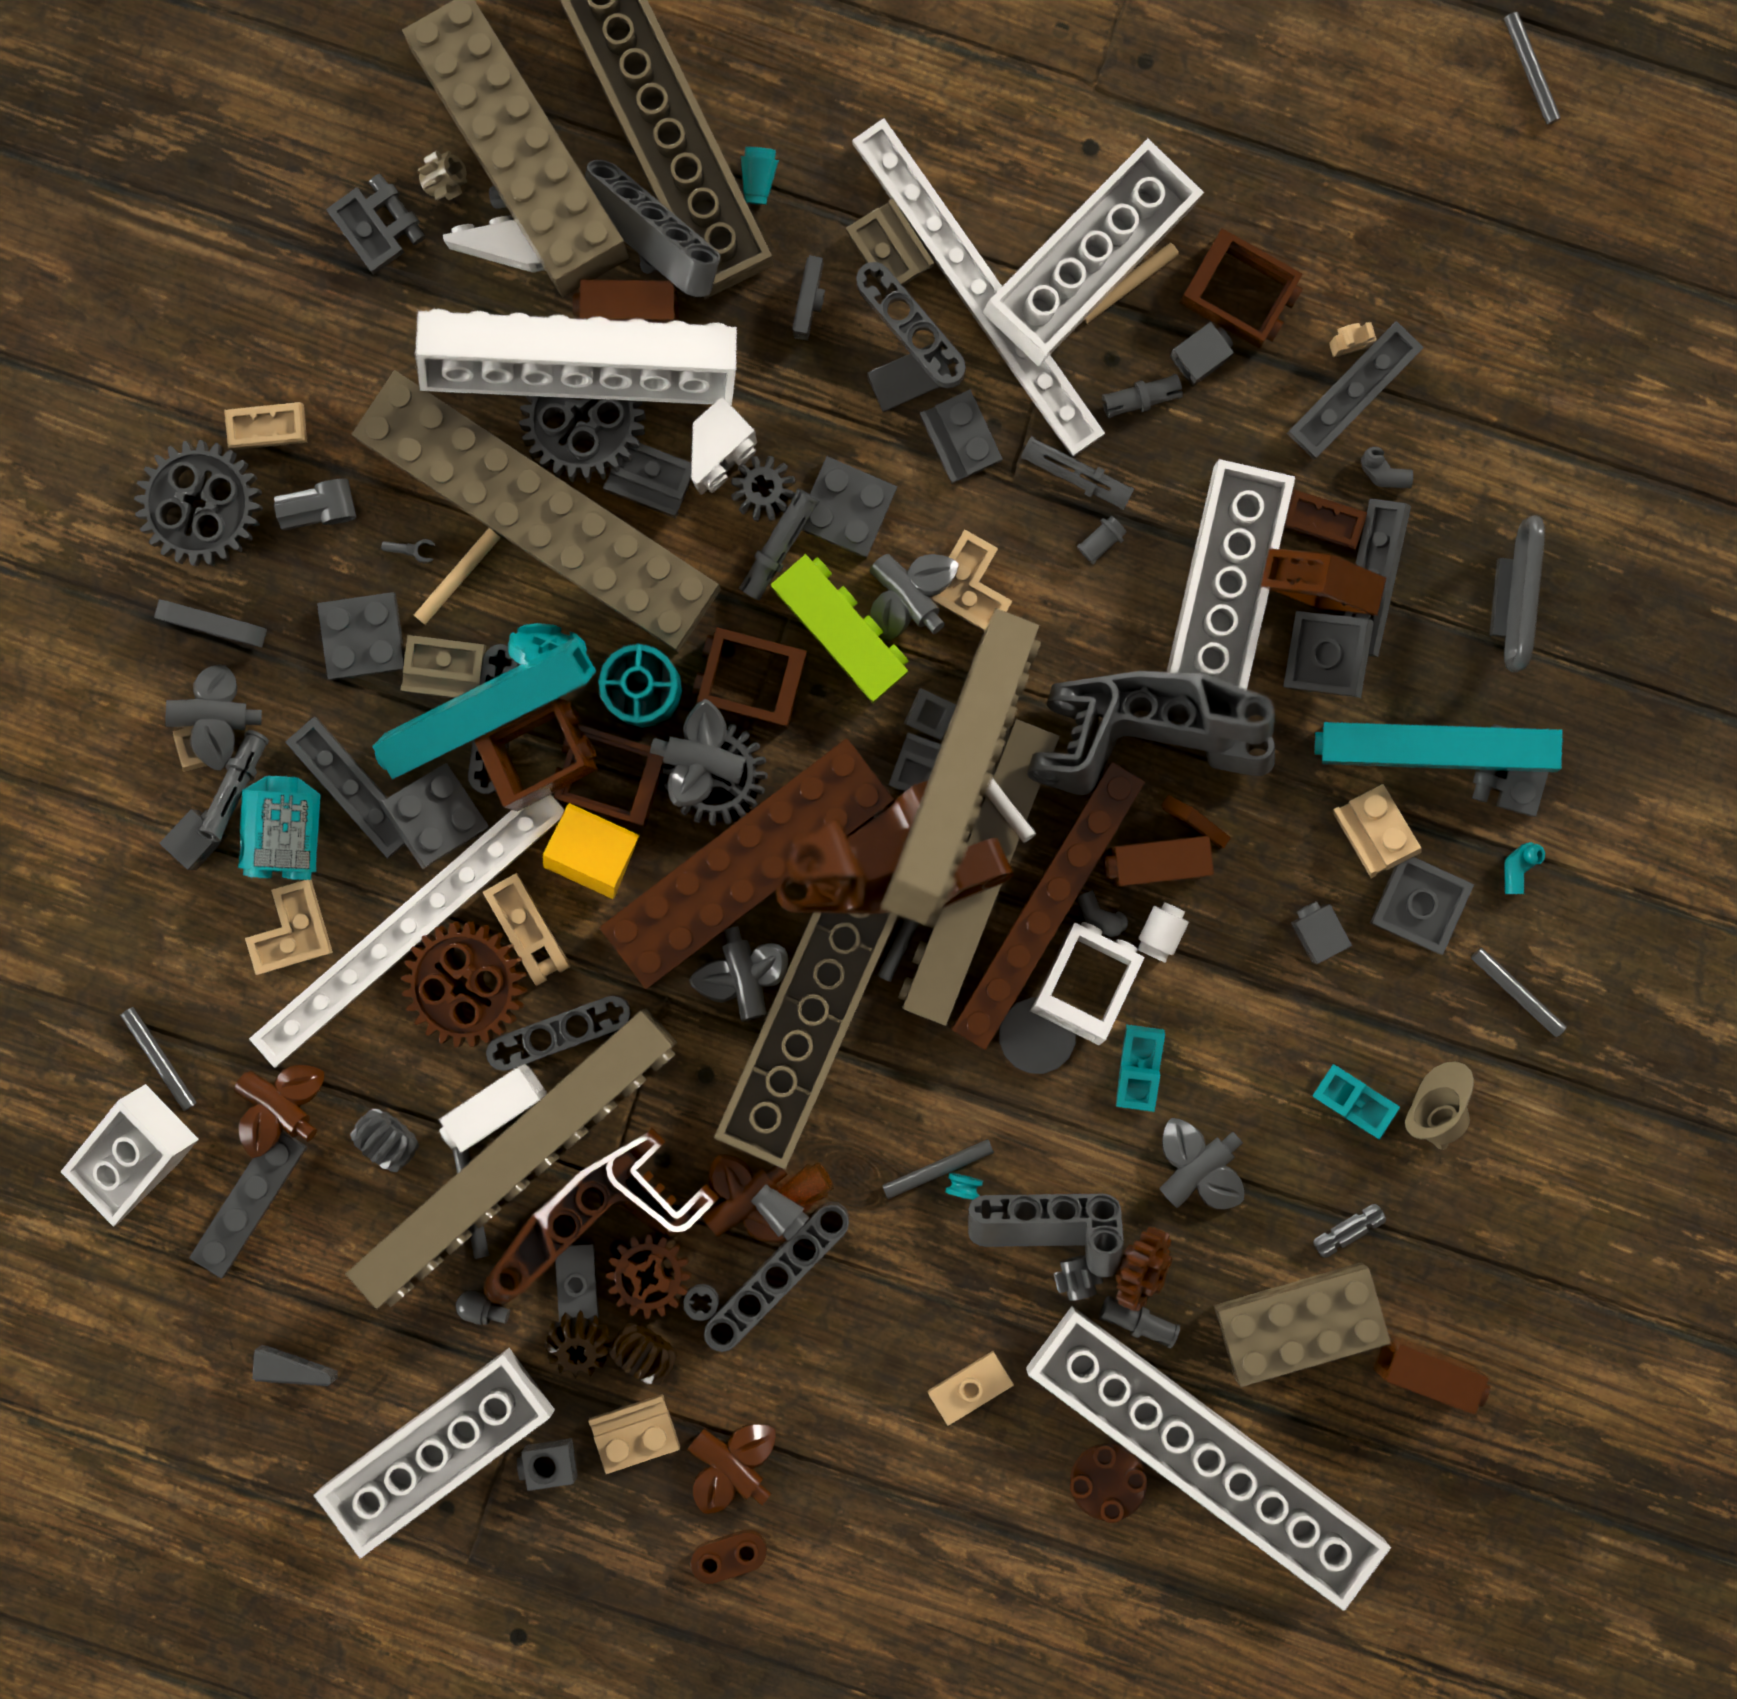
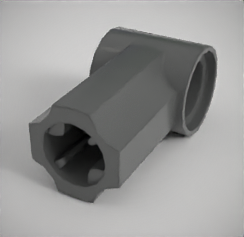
M328 480L314 485V489L274 497V508L280 528L284 531L317 523L332 525L356 519L349 480Z

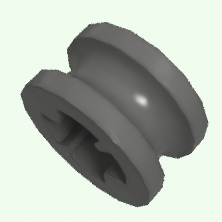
M696 1284L691 1287L683 1301L684 1310L694 1320L704 1321L711 1318L719 1305V1297L716 1290L706 1284ZM697 1293L701 1297L708 1294L712 1299L708 1302V1305L712 1306L710 1310L705 1311L703 1308H699L697 1311L694 1310L691 1306L695 1302V1299H691L693 1294Z

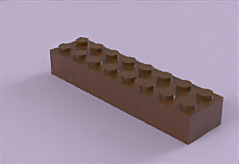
M846 738L610 918L599 929L644 988L649 989L775 893L782 878L789 873L788 861L796 846L836 819H839L844 833L848 837L894 802V799L848 738ZM804 854L797 857V866L810 858L811 855Z

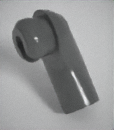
M1370 447L1361 457V466L1374 485L1387 488H1412V469L1391 468L1383 456L1385 452L1379 447Z
M1093 890L1077 896L1076 900L1085 922L1101 929L1103 935L1115 937L1127 929L1128 919L1126 915L1119 911L1112 913L1101 909Z

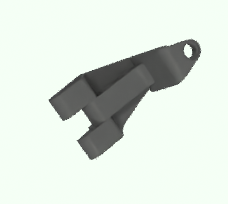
M1136 671L1055 683L1051 686L1046 705L1051 711L1076 720L1077 726L1073 727L1071 734L1074 741L1069 742L1068 754L1047 752L1032 754L1027 775L1033 781L1072 794H1089L1096 789L1118 738L1131 736L1204 750L1208 764L1212 768L1251 776H1263L1268 774L1275 765V743L1271 737L1274 731L1273 706L1271 701L1262 695L1204 673ZM1140 710L1150 713L1143 718L1133 716L1135 712ZM1254 715L1265 718L1259 723H1252L1247 720ZM1099 717H1102V718H1103V721H1102V724H1101V726H1100V728H1099V720H1098V718H1099ZM1173 720V721H1176V722H1179V723H1183V724H1182V725H1175V724H1172L1171 721ZM1253 749H1263L1266 751L1262 756H1252L1249 754Z

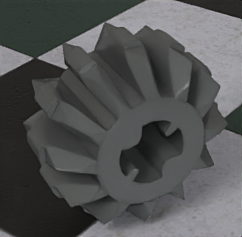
M754 456L751 458L753 470L750 471L744 464L738 466L740 473L745 479L732 478L731 484L742 489L731 494L732 500H745L739 508L740 513L743 515L754 507V521L759 522L762 511L766 510L769 521H774L776 518L773 508L777 507L782 513L785 512L788 506L782 499L792 500L795 492L784 488L794 485L796 481L794 476L781 478L788 469L785 463L780 464L773 470V456L767 457L765 467H760L758 457ZM765 480L767 486L774 485V490L769 489L770 495L763 498L760 492L753 493V488L758 489L757 482Z
M375 1108L369 1110L366 1115L358 1120L350 1134L355 1147L362 1151V1155L367 1156L371 1159L372 1163H376L382 1169H388L390 1172H398L403 1166L408 1164L415 1156V1151L419 1147L414 1133L409 1131L406 1125H403L388 1112Z

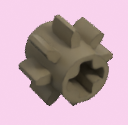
M437 150L424 157L425 165L420 167L418 171L420 172V184L427 194L435 196V200L443 197L451 200L462 194L460 186L467 183V172L464 163L459 157L452 155L450 151L441 155Z

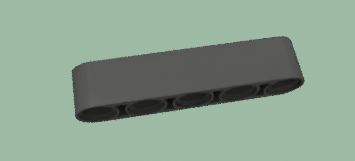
M604 160L589 162L584 178L623 241L681 291L696 297L709 295L713 288L720 260V254L717 250L618 166Z
M830 1201L819 1206L789 1241L786 1240L709 1319L704 1333L705 1341L710 1348L715 1351L724 1352L735 1347L844 1236L848 1230L849 1215L842 1204ZM836 1211L843 1219L841 1227L837 1230H827L824 1228L820 1219L825 1212ZM799 1239H809L815 1245L816 1251L808 1258L799 1257L794 1252L793 1245ZM778 1266L785 1269L788 1273L787 1282L779 1286L771 1284L766 1276L770 1268ZM748 1294L758 1297L761 1303L760 1309L755 1313L743 1311L739 1304L741 1297ZM720 1322L727 1323L732 1327L734 1335L726 1341L718 1340L713 1335L712 1327Z

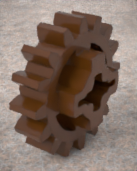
M1149 1226L1146 1232H1142L1139 1242L1136 1241L1134 1246L1128 1245L1123 1253L1120 1269L1116 1274L1117 1288L1119 1289L1116 1299H1118L1119 1305L1139 1312L1141 1306L1145 1307L1148 1297H1152L1154 1292L1159 1294L1162 1290L1168 1269L1172 1264V1257L1169 1256L1170 1250H1168L1172 1242L1169 1239L1170 1234Z
M652 1232L647 1233L645 1242H641L637 1235L631 1237L632 1247L629 1248L621 1243L618 1246V1250L622 1257L611 1256L609 1260L616 1267V1270L606 1273V1278L615 1280L616 1283L609 1288V1294L619 1293L621 1297L616 1305L621 1307L629 1303L631 1305L629 1315L634 1316L638 1309L644 1310L645 1319L651 1317L653 1309H657L661 1317L665 1316L667 1313L666 1304L677 1308L680 1302L675 1295H686L688 1292V1288L682 1285L681 1281L690 1280L691 1278L690 1272L682 1271V1267L689 1262L688 1257L678 1259L676 1254L681 1247L679 1244L671 1249L666 1246L668 1236H663L658 1243L654 1242ZM652 1250L648 1258L640 1261L634 1258L630 1259L637 1252ZM664 1257L672 1264L674 1277L666 1272L663 1265ZM656 1260L654 1276L659 1280L653 1279L642 1291L644 1275L639 1273V1270L645 1272L648 1266L650 1267L653 1261ZM623 1273L624 1276L631 1278L635 1288L633 1295L624 1283ZM658 1290L668 1293L660 1299L646 1301L648 1294Z

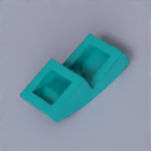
M1126 1024L1116 1107L1155 1112L1160 1081V1064L1165 1040L1164 1029Z
M1334 1064L1312 1096L1379 1140L1400 1109V1106Z

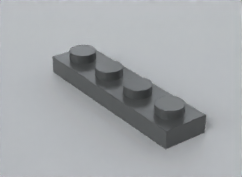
M1395 321L1287 434L1315 460L1424 347Z
M1378 499L1369 500L1356 565L1386 577L1378 616L1345 612L1344 614L1346 617L1364 618L1374 621L1368 656H1379L1411 506L1407 503Z
M317 717L309 720L285 742L386 858L392 857L405 845V842L380 806L381 802L387 799V796Z
M282 1130L278 1142L270 1151L251 1160L189 1258L219 1278H224L308 1146L292 1138Z

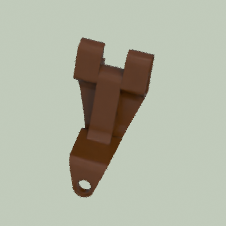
M928 780L910 787L883 813L850 837H846L839 819H836L796 846L788 861L789 873L782 878L777 889L776 896L781 907L791 912L892 913L882 909L881 906ZM997 838L987 839L967 846L962 862L957 867L953 876L955 878L953 888L942 909L1001 885L1012 878L1014 875L1013 870ZM804 854L811 855L810 858L797 866V857ZM790 883L800 884L806 890V897L801 901L791 900L785 894V887Z
M651 1128L646 1134L574 1175L521 1227L484 1281V1293L491 1302L496 1304H506L513 1300L613 1205L623 1206L657 1234L670 1238L690 1228L719 1199V1196L707 1184H704L675 1212L671 1206L677 1199L671 1194L664 1200L659 1194L665 1187L661 1183L654 1188L648 1184L654 1175L647 1171L641 1176L636 1171L666 1142ZM625 1181L633 1188V1190H634L650 1207H648L645 1203H643V1202L626 1186ZM591 1190L599 1195L601 1204L597 1210H588L583 1206L581 1196L584 1191ZM563 1217L571 1222L573 1231L570 1237L562 1238L555 1234L553 1222L556 1218ZM499 1275L510 1278L513 1285L511 1291L501 1287L498 1279Z

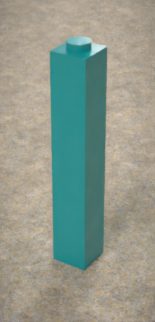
M577 637L384 733L372 746L375 750L376 760L394 779L586 684L596 670Z
M1324 722L1323 732L1315 731L1314 755H1322V764L1558 772L1561 770L1563 730Z

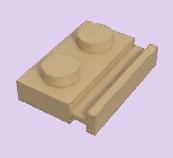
M1384 784L1350 800L1348 804L1341 808L1333 809L1335 818L1371 878L1375 877L1377 873L1385 869L1389 870L1421 853V846Z
M663 1394L592 1417L588 1420L606 1474L680 1450V1444Z

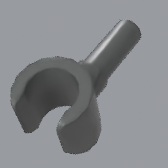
M422 539L416 544L383 541L381 549L382 551L414 556L419 563L428 564L433 559L419 556L418 548L422 545L435 547V544L428 539Z

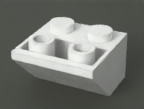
M722 396L693 423L692 481L696 490L701 495L707 490L711 493L716 491L728 479L725 473L735 463L738 465L745 464L756 452L753 448L757 444L755 431Z

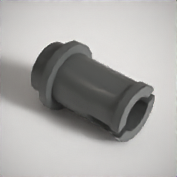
M1112 515L1107 520L1102 518L1100 520L1102 524L1081 544L1077 545L1078 550L1092 564H1095L1096 560L1117 541L1119 543L1124 541L1122 537L1127 531Z

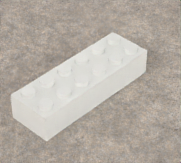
M1147 139L988 301L983 314L1039 367L1189 213L1204 192Z
M1221 459L1214 465L1167 672L1204 673L1247 690L1269 594L1268 589L1261 587V581L1269 548L1279 549L1295 481L1294 476Z
M508 1348L324 1484L314 1494V1497L358 1557L362 1558L548 1420L555 1409L511 1349Z

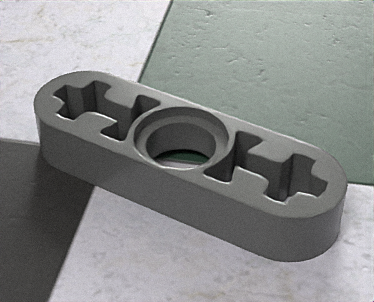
M161 599L158 600L154 618L260 648L263 647L267 629Z

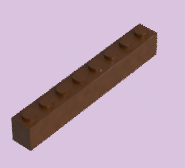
M1113 762L1107 765L1096 789L1089 795L951 1026V1030L986 1050L1145 784V781Z

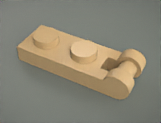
M518 873L483 891L489 905L511 944L513 943L516 953L522 958V963L536 986L547 981L546 976L558 970L561 973L571 967ZM545 947L550 957L538 963L532 953Z

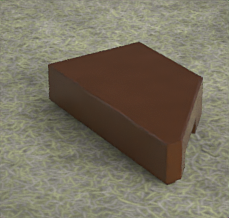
M1170 795L1166 797L1161 805L1165 812L1185 827L1201 834L1203 837L1209 836L1210 842L1218 848H1225L1231 837L1191 806Z

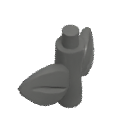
M885 554L877 559L871 566L870 573L888 589V591L883 592L873 602L871 607V618L883 631L879 638L882 641H887L898 637L907 629L911 619L919 627L927 626L933 634L938 633L945 623L937 615L939 608L930 597L940 594L951 584L958 571L959 563L943 555L929 554L917 558L907 571L890 554Z
M219 664L204 669L197 676L193 683L195 699L166 701V727L193 726L190 738L193 752L207 766L221 771L231 758L234 750L235 734L233 729L245 730L246 725H261L262 710L246 709V703L232 702L237 695L235 676L226 665Z
M706 699L699 702L688 715L683 728L685 739L670 737L669 742L656 738L653 739L650 753L663 756V763L675 765L668 780V792L674 805L687 807L703 801L711 793L713 784L712 774L737 784L741 780L746 758L720 748L727 735L726 723L716 706Z
M739 927L728 928L724 931L727 944L722 946L726 959H715L707 962L693 973L689 982L697 992L715 1002L723 1003L737 997L741 1022L764 1017L768 1014L763 987L775 986L785 978L789 962L787 951L778 944L768 943L759 945L752 952L749 941L742 940Z
M1170 1118L1163 1132L1162 1149L1165 1158L1178 1169L1159 1189L1176 1208L1181 1206L1196 1188L1198 1195L1205 1204L1213 1208L1229 1209L1241 1204L1244 1200L1242 1181L1238 1174L1226 1165L1235 1158L1232 1152L1242 1145L1243 1142L1234 1132H1231L1222 1141L1217 1137L1211 1143L1205 1145L1204 1136L1197 1128L1181 1119Z

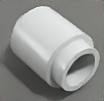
M1164 902L1162 908L1153 906L1138 938L1141 940L1138 950L1155 959L1166 962L1169 954L1174 955L1189 922L1183 919L1185 911Z

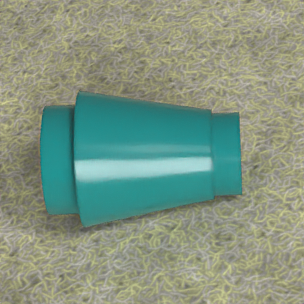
M745 147V156H741L743 193L746 203L767 205V197H769L779 160L775 159L776 150L761 147Z

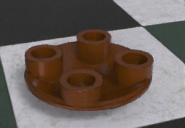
M1113 1443L1092 1446L1085 1450L1073 1465L1070 1475V1490L1073 1498L1086 1514L1095 1519L1108 1523L1119 1522L1121 1519L1132 1515L1141 1506L1147 1493L1148 1479L1145 1467L1141 1460L1124 1446Z

